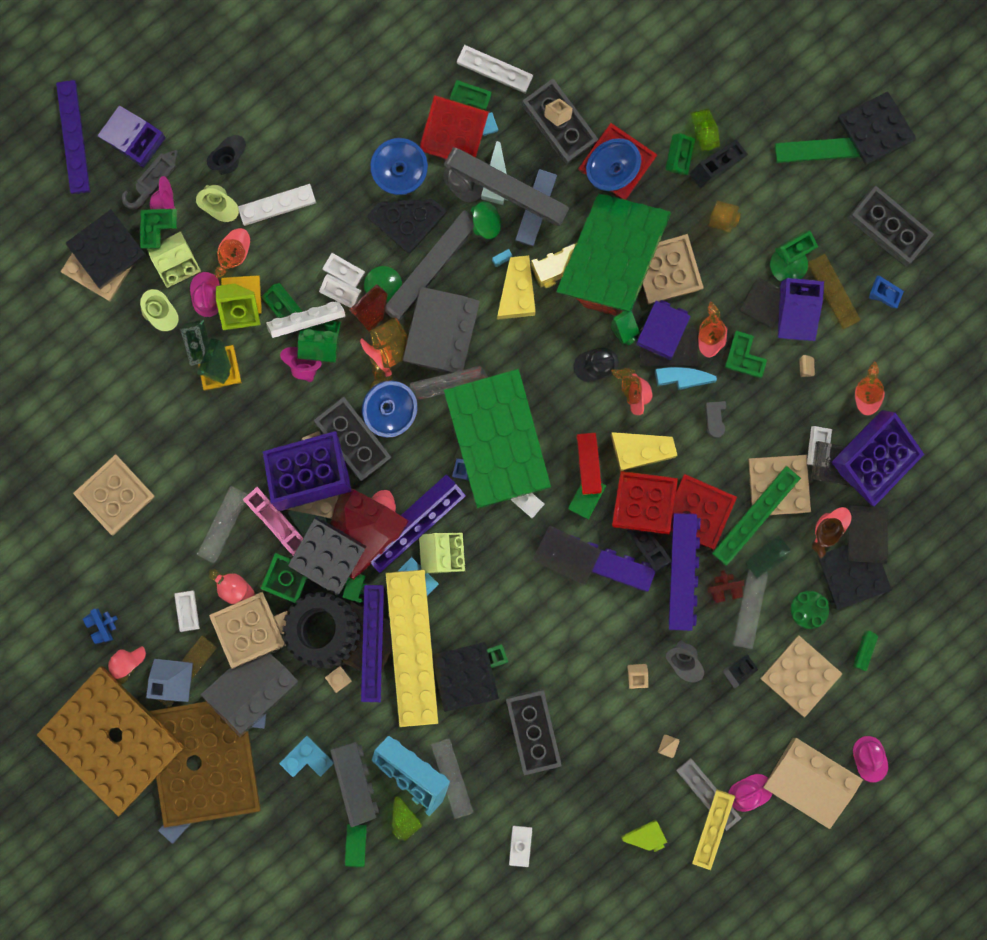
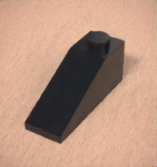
M735 140L700 162L689 174L698 186L703 188L748 154L740 143Z

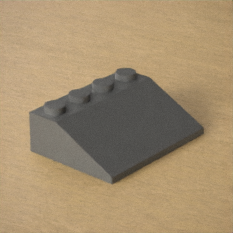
M420 287L402 361L453 376L462 375L480 301L462 295Z
M268 653L234 669L230 667L200 695L228 726L241 737L297 686L298 680L275 657Z
M353 742L331 749L350 827L375 819L377 817L376 813H379L377 802L372 800L371 794H374L372 783L367 781L366 775H369L367 764L362 762L361 757L364 756L362 745Z

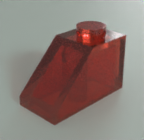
M376 284L349 309L369 332L384 317L387 293Z

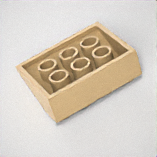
M792 738L763 788L830 829L853 798L863 779L801 740Z

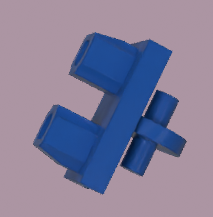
M95 608L83 618L87 628L97 625L99 631L91 634L95 644L114 640L107 625L111 631L115 630L116 627L113 622L118 620L117 616L111 618L109 613L106 612L103 614L104 621L99 609Z

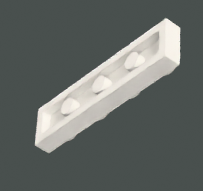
M464 45L457 60V64L525 94L533 79L532 74Z
M308 184L238 206L243 225L246 226L315 204L316 201L311 185Z
M330 302L327 305L313 307L307 311L292 313L290 316L275 318L272 321L266 322L269 333L274 338L345 317V312L340 302Z

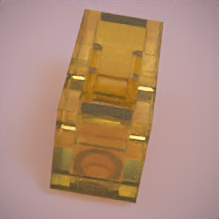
M716 201L708 227L731 232L733 227L736 228L740 219L739 206Z

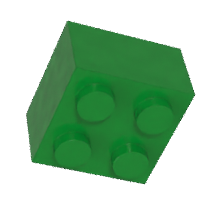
M275 553L261 589L296 603V600L302 597L309 578L288 566L291 559Z

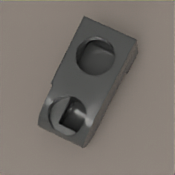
M725 401L705 404L707 433L711 438H720L725 432V425L722 423L721 411L726 409Z

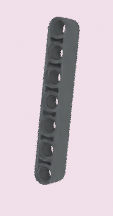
M452 148L444 163V166L451 171L554 225L561 226L569 211V208L563 203L458 148Z
M464 210L385 305L383 311L396 322H399L417 301L420 287L428 288L473 233V216L469 212Z

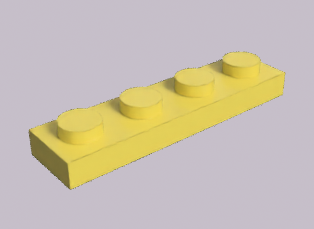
M716 790L692 864L711 870L735 795Z

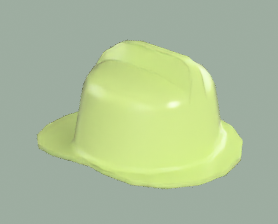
M206 185L196 196L197 205L219 221H233L239 214L237 203L227 196L225 189L221 186Z
M151 289L146 291L140 299L141 312L144 318L150 321L156 329L161 331L173 330L179 321L175 308L159 290Z

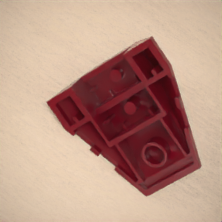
M351 489V492L340 495L335 504L330 524L367 546L350 575V578L353 580L371 564V561L378 554H382L391 542H395L400 537L408 523L407 519L354 489Z

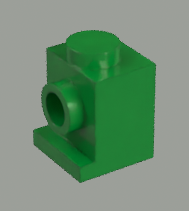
M359 574L354 580L350 577L348 578L343 598L359 603L363 602V599H360V595L364 596V585H367L364 584V575Z

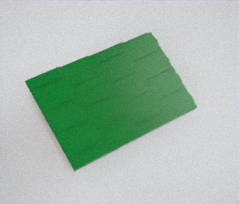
M598 193L556 292L574 297L585 308L615 316L622 313V310L631 312L671 212Z
M519 369L444 390L477 509L551 488Z

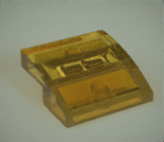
M392 318L370 331L373 347L375 350H380L384 368H391L402 361L408 338L397 318Z

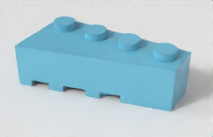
M390 736L375 749L372 761L389 778L394 777L401 790L406 789L414 796L412 800L417 805L420 802L426 808L424 812L430 816L444 800L450 783L446 776L437 772L429 763L422 761L414 752L409 751L398 740Z

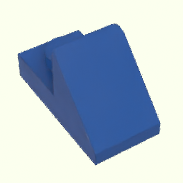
M877 276L869 299L880 300L891 308L897 309L904 291L881 276Z

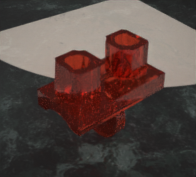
M725 570L720 571L721 576L715 577L714 581L715 583L722 582L723 585L708 588V593L712 594L714 602L719 603L726 601L724 590L730 589L732 600L742 598V587L745 585L744 580L728 583L729 580H734V575H726Z

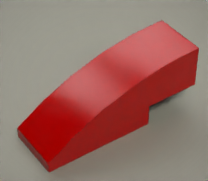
M596 433L577 434L582 495L602 493Z

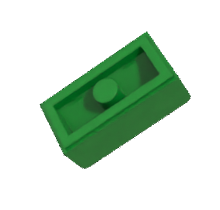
M682 133L672 135L666 171L688 175L695 138Z
M808 230L776 247L775 250L788 265L816 249L818 245L811 231Z
M280 283L272 285L261 296L278 318L290 316L292 313L303 312Z
M601 483L602 493L604 492L606 485ZM580 485L568 509L589 520L602 493L582 495V486Z
M868 630L863 633L853 663L854 668L863 671L868 669L878 639V635Z

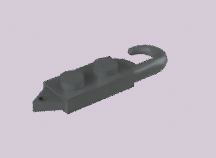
M174 150L166 154L161 153L137 180L136 189L141 196L134 203L127 201L126 196L128 192L124 191L122 203L125 207L133 210L138 209L159 188L161 176L167 178L177 167L175 163L178 151Z

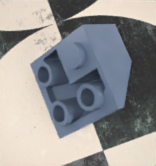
M154 659L149 675L146 698L189 702L193 663Z

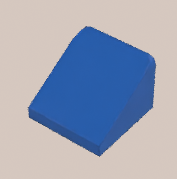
M456 458L452 477L469 481L463 459Z

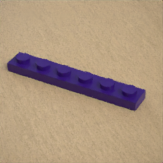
M75 80L57 82L70 193L91 192L77 84Z
M364 585L361 702H381L384 585Z

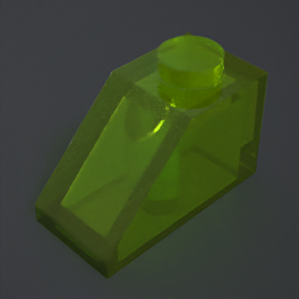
M709 108L691 112L693 127L701 150H712L713 148L720 147L718 126Z
M397 795L394 798L392 820L394 830L392 832L399 840L403 839L406 841L423 824Z

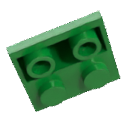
M332 320L301 329L298 338V359L336 362L341 321Z

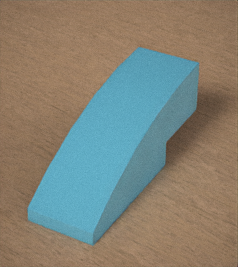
M668 367L655 370L657 386L676 383L678 390L717 381L716 376L696 369Z

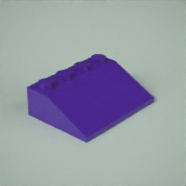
M881 410L841 451L832 463L840 475L867 502L875 507L921 459L924 453L896 412Z
M336 431L263 451L270 500L278 512L351 492L349 475Z

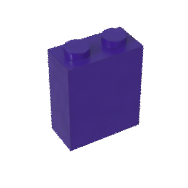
M655 301L636 345L671 360L691 316L684 309L677 308L676 310L670 307V304L666 301Z

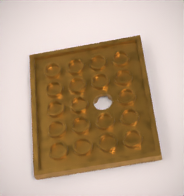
M100 666L37 734L118 817L185 748L103 666ZM117 727L122 731V740L120 742L111 740L109 732L112 728Z
M207 702L149 711L185 747L156 777L164 828L261 811L249 731L239 737ZM192 755L199 756L202 761L201 767L195 771L187 766V760Z

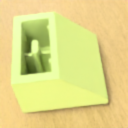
M181 232L162 240L160 248L147 249L155 268L167 288L201 272Z
M463 533L424 534L419 538L421 569H425V573L465 571Z

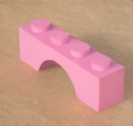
M256 487L243 501L294 556L303 540V536L280 511L276 510L260 488Z

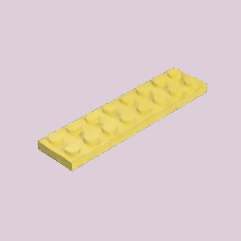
M425 569L386 573L399 726L438 724Z

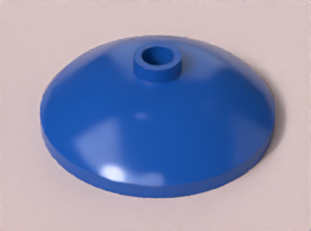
M394 138L382 143L375 150L371 159V173L375 183L382 190L390 194L405 195L415 191L421 186L427 175L428 164L425 153L416 143L408 139ZM402 167L403 171L397 172L396 169Z
M621 138L608 140L599 145L590 155L586 166L588 179L600 190L614 191L623 188L638 174L641 166V154L635 144L629 140Z
M393 380L384 381L372 387L366 394L362 404L364 423L370 431L382 437H394L402 434L412 425L417 414V400L412 390L405 384ZM387 403V407L383 409V405Z

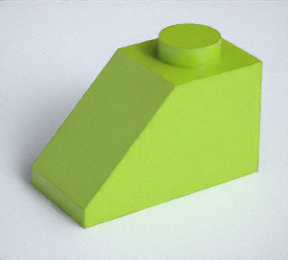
M656 819L621 836L622 840L626 843L649 851L653 849L654 852L664 848V844L667 843Z

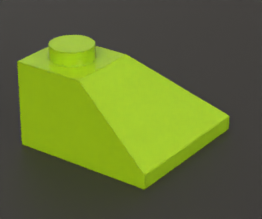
M237 284L216 286V302L223 330L261 325L253 291Z

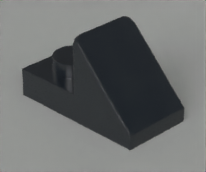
M746 654L724 669L723 673L732 686L736 688L758 671L749 655Z

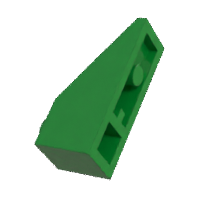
M624 311L613 318L610 328L622 346L625 344L630 346L638 340L637 337L640 332L632 311Z

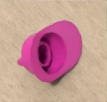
M161 176L159 179V190L150 199L151 210L175 209L172 188L165 176Z
M209 272L197 274L190 284L193 307L199 315L204 317H212L219 312L216 302V286H220L218 278Z
M298 347L285 348L280 354L281 360L290 366L292 375L297 379L308 382L313 381L317 369L322 365L321 361L298 359Z
M864 736L858 739L853 747V756L860 776L869 782L882 780L888 772V761L881 742L871 736Z
M754 774L732 785L729 790V794L735 795L732 807L737 811L746 812L769 801L772 793L763 788L768 777L762 774Z

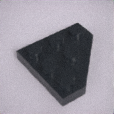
M433 199L403 200L398 202L386 201L379 202L369 212L367 218L404 251L410 254L445 216L447 211Z

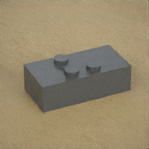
M554 79L548 81L522 101L521 106L565 165H568L597 143L598 138ZM560 98L573 109L571 119L556 126L545 117V107Z
M877 186L868 191L847 217L848 220L904 267L911 264L934 235Z
M345 397L341 398L313 420L324 434L337 432L344 460L361 482L392 458Z
M541 688L505 697L523 774L528 775L561 767L544 689Z

